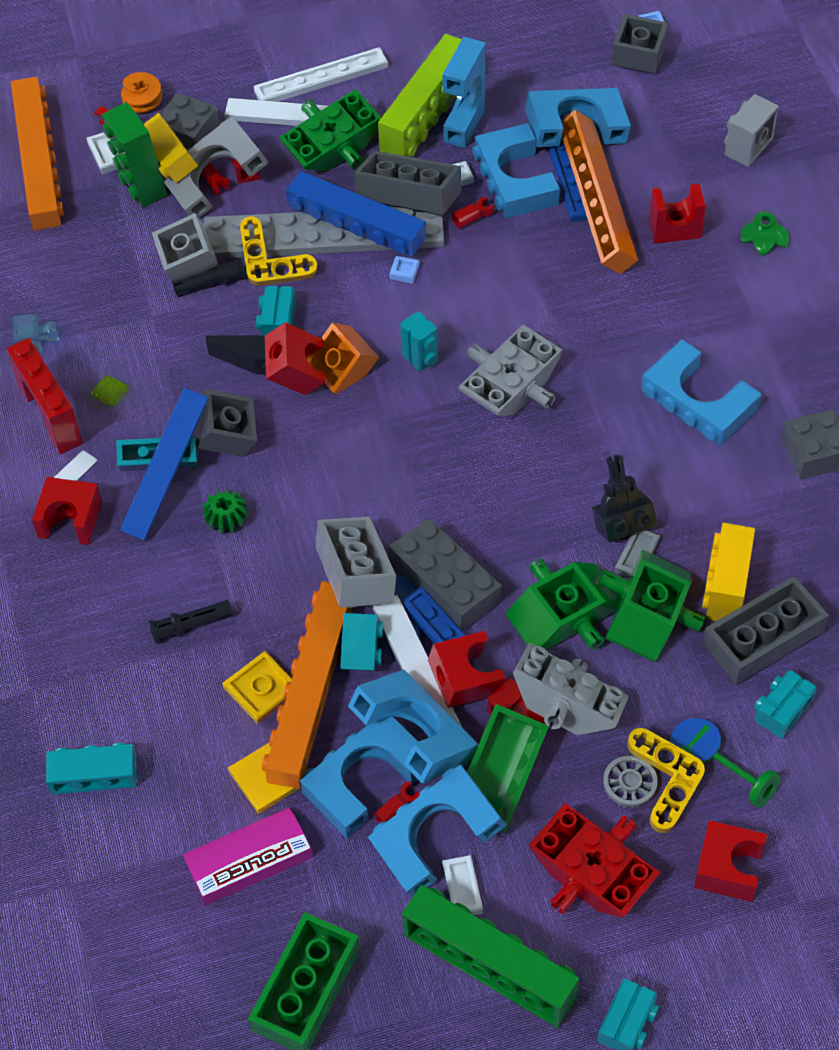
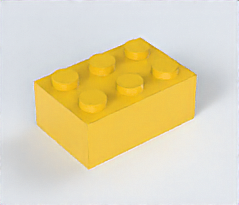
M722 523L721 533L715 532L702 608L707 609V620L718 621L742 607L755 528Z

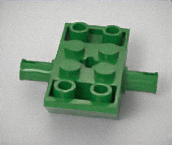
M354 89L323 110H320L311 99L307 100L310 107L304 102L301 110L309 118L280 136V141L305 170L329 171L343 161H346L353 170L358 169L354 163L356 162L360 167L364 159L357 152L367 147L382 117L357 89Z
M643 549L628 580L605 569L598 585L620 594L621 598L605 639L652 662L657 660L676 621L696 632H699L704 623L705 616L683 607V602L691 585V572Z
M538 559L540 565L534 561L530 565L529 570L535 575L538 582L529 586L505 613V616L528 646L531 643L547 650L572 635L579 633L590 650L596 649L594 644L600 647L604 643V638L592 624L616 612L621 598L620 594L598 585L603 575L596 563L573 562L553 573L544 559Z

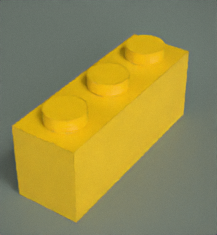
M159 113L144 124L149 131L158 164L160 163L159 170L165 178L170 176L177 183L198 167L195 160Z

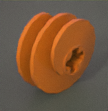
M136 72L124 78V87L121 90L123 104L128 102L135 113L148 112L160 104L162 99L161 84L154 75L146 72Z

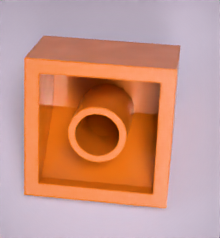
M331 323L321 338L324 340V347L309 356L307 361L314 369L325 374V384L334 394H337L366 377L379 359V356L351 326Z

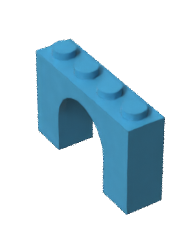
M463 37L442 74L443 92L457 96L455 105L443 125L445 143L466 148L485 112L486 42Z
M618 88L528 91L525 111L531 130L536 138L537 147L559 146L563 132L560 116L570 114L574 110H577L596 123L604 144H624L627 142L631 125Z
M528 123L475 136V146L472 147L474 159L480 162L481 174L487 178L489 192L495 195L497 210L502 211L505 219L559 205L560 188L552 172L531 178L518 179L510 177L501 171V168L509 162L535 156L536 138Z
M681 339L643 374L641 390L647 397L663 405L667 411L673 412L683 419L688 426L696 428L708 440L714 441L721 446L759 409L762 394L741 380L723 398L716 401L701 402L689 397L682 390L681 385L699 369L702 352Z
M405 670L358 685L348 705L365 725L387 717H401L414 722L425 731L429 738L414 743L404 762V765L422 784L442 776L452 767L468 765L479 745Z
M387 717L368 724L360 732L351 734L346 739L345 744L338 750L330 751L325 756L323 762L316 768H310L303 774L300 780L302 794L348 839L364 826L369 819L367 808L343 783L347 770L354 763L363 759H381L393 766L407 781L413 784L418 779L404 765V762L412 746L418 741L393 717Z
M461 765L447 770L440 781L435 785L424 788L419 793L417 799L412 803L401 806L396 811L394 817L389 821L378 824L373 829V833L368 836L402 887L412 897L421 884L428 888L437 881L435 875L420 856L416 844L418 830L424 820L430 815L445 810L459 813L483 843H486L507 826L469 773Z

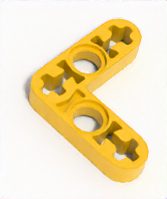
M249 216L241 221L240 231L247 277L251 284L263 286L309 279L316 274V259L309 254L267 260L260 220L254 216ZM253 224L255 228V239H250L248 225ZM251 246H258L262 251L258 256H251L248 254V249ZM304 262H308L310 266L309 271H305L302 268ZM293 263H295V266H296V273H294V274H293V266H292ZM279 265H286L289 268V272L281 276L275 272V269ZM268 267H271L273 277H269ZM256 269H260L262 273L261 278H256V275H254Z
M637 728L629 735L627 741L629 751L634 756L671 776L650 816L652 828L656 832L667 833L676 825L702 780L705 772L704 764L697 757L644 728ZM644 737L647 746L636 747V740ZM655 743L657 746L654 749L653 756H651L649 752ZM662 750H668L673 754L674 760L670 763H663L659 760L658 753ZM680 757L683 760L681 762V765H679L678 770L674 769V767L677 765L678 759ZM692 765L696 767V774H692L690 777L686 775V768H690ZM673 788H680L685 793V799L676 802L670 798L669 791ZM668 805L672 808L668 816L670 823L665 821L662 825L658 823L659 817L657 815H663Z

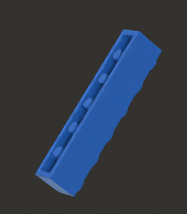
M300 171L286 189L287 206L311 215L315 219L328 222L337 228L350 231L357 236L367 238L378 245H384L398 253L413 257L426 239V221Z

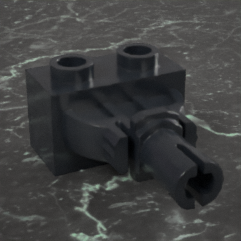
M613 455L614 461L611 456L606 459L610 479L608 484L603 485L605 494L601 499L600 505L592 507L596 530L608 542L657 526L654 504L636 486L634 477L626 476L622 455Z

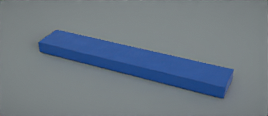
M561 137L559 146L547 148L570 222L588 220L563 137Z
M184 387L120 528L121 532L146 541L209 401L207 396Z

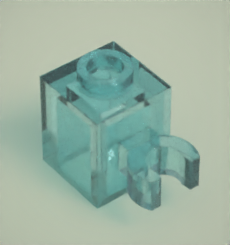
M38 314L12 317L14 344L30 338L37 351L43 352L42 340H59L56 322L51 321L40 325Z

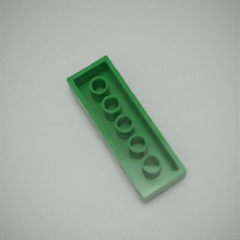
M421 884L402 912L404 937L559 1029L577 999L579 977L576 976L575 971L563 964L560 966L550 961L549 956L539 949L532 950L526 947L516 935L511 933L504 934L497 929V926L492 921L486 918H477L471 914V911L465 905L458 902L455 904L445 899V895L441 891L433 887L428 889Z

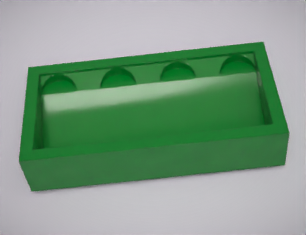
M495 704L468 773L507 824L500 831L506 833L548 726ZM451 811V813L462 817L459 813Z

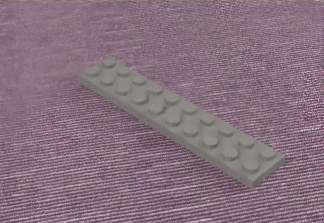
M391 207L426 221V239L419 248L444 247L442 214L435 215L426 211L410 210L406 207ZM303 212L204 217V226L216 259L245 258L240 223L249 216H254L261 222L266 256L393 250L384 245H378L374 241L362 236H357L345 229L337 228L323 220L315 219ZM253 224L248 225L250 239H255ZM251 246L248 249V254L258 256L262 250L258 246Z

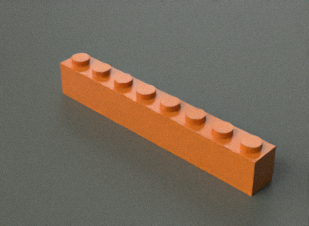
M38 76L11 81L28 212L33 231L62 226L60 216H64L62 201L58 202V199L62 198L59 184L55 185V182L59 181L57 167L53 168V165L57 164L54 150L50 151V148H54L52 134H48L49 131H52L49 117L45 118V115H49L47 101H43V99H47L45 86H40Z
M574 110L561 121L563 141L601 264L622 274L638 261L637 254L594 121Z
M321 581L319 591H314L312 607L314 608L312 613H308L306 616L305 636L301 635L299 639L298 652L300 654L298 659L294 658L292 663V681L287 682L285 686L284 706L280 705L278 709L277 722L279 724L277 730L273 729L269 741L271 746L270 754H265L263 758L262 771L266 772L267 783L301 789L300 780L306 772L342 646L343 613H351L352 608L339 607L330 582Z

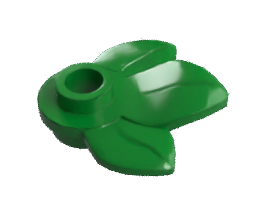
M762 211L755 215L753 222L748 223L742 228L740 240L744 243L753 242L758 253L761 256H765L773 248L774 244L787 248L789 236L787 230L777 224V219L772 213ZM761 220H766L769 224L765 225Z

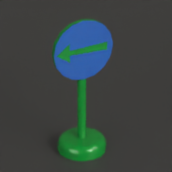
M691 718L679 723L672 731L670 743L697 757L702 763L714 758L751 783L753 786L749 793V801L756 808L766 805L778 789L781 776L776 771L767 770L756 779L718 753L721 746V736L718 728L712 722L703 718Z

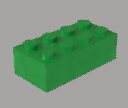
M128 102L103 113L104 125H102V129L110 140L107 142L111 153L115 155L112 160L117 170L120 171L117 176L123 186H128V192L132 200H137L142 208L167 196L149 131Z
M304 912L248 1018L251 1031L291 1050H310L360 951L359 936Z

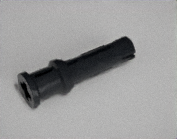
M241 257L237 258V261L225 265L217 264L218 266L210 271L173 281L172 284L176 296L218 283L226 285L228 281L240 277L243 279L247 278Z
M226 599L225 601L181 615L174 612L170 614V617L153 621L151 619L148 620L153 640L157 644L160 643L161 639L173 635L177 637L182 636L184 630L225 617H231L233 613L230 603Z

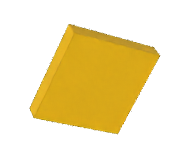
M264 651L225 680L222 685L246 713L259 724L276 711L280 705L285 704V686L287 682L292 681V678Z
M269 743L228 767L230 775L258 815L299 790L297 788L267 783L266 772L262 771V763L265 754H270L271 746Z

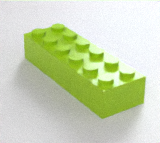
M445 33L379 120L380 152L413 157L419 144L426 140L430 129L437 125L441 114L448 110L450 102L457 96L443 92L442 74L462 39Z

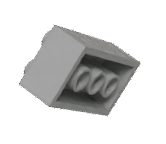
M370 516L317 520L316 549L339 607L353 608L356 606H379L393 603L396 574Z

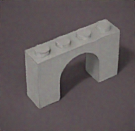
M231 116L187 150L198 167L177 183L170 176L165 178L162 173L161 175L163 182L189 215L196 213L200 218L213 207L199 188L200 174L209 162L220 157L233 158L250 177L269 162Z

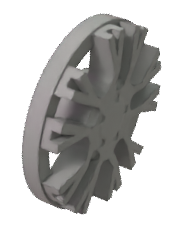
M636 756L619 757L613 760L604 772L603 785L605 793L608 795V798L618 803V806L638 808L653 798L657 788L656 772L650 764ZM626 762L636 763L635 769H627ZM618 764L620 765V767H621L622 770H623L622 773H621L620 770L616 767ZM645 767L646 769L640 774L638 771ZM612 772L613 774L617 775L619 778H618V779H611V778H608V776H609V773ZM651 775L652 782L642 781V778ZM617 784L619 785V786L610 788V786H612V785H617ZM621 791L624 795L620 798L615 793ZM639 793L643 798L637 800L635 794ZM627 794H632V800H626Z

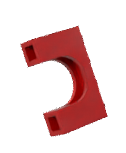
M30 338L7 347L6 350L17 384L28 402L35 399L43 416L49 437L59 454L61 455L82 445L83 441L73 407Z

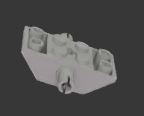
M522 325L492 354L474 343L472 347H469L466 356L480 364V366L458 387V390L497 416L515 415L530 399L548 409L549 405L553 404L556 396L542 387L546 384L562 354V349L525 325Z
M529 643L513 672L527 709L544 717L545 724L548 727L553 722L551 729L563 727L575 735L616 727L629 697L628 695L624 694L617 687L603 683L593 674L586 673L588 670L587 663L584 661L582 666H579L582 659H575L570 663L567 660L551 655L543 647Z

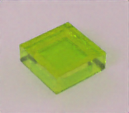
M106 374L91 392L94 398L114 407L128 391L126 384Z

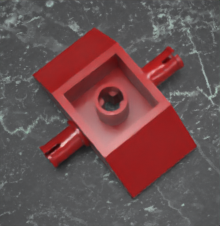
M563 804L529 844L530 850L550 876L563 885L555 897L549 901L553 909L556 910L559 906L558 912L565 914L570 905L579 897L601 913L624 918L660 875L658 870L622 845L632 831L637 828L631 819L626 823L628 817L622 815L609 833H606L568 804Z

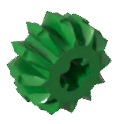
M229 488L225 493H221L217 489L216 496L208 495V502L203 503L204 521L206 524H209L212 531L219 528L221 534L226 529L233 533L234 526L242 527L243 520L247 519L248 516L247 504L244 498H241L238 491L231 494Z

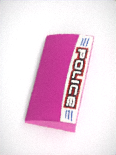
M286 808L183 854V857L204 905L207 906L313 858L310 844L290 808Z

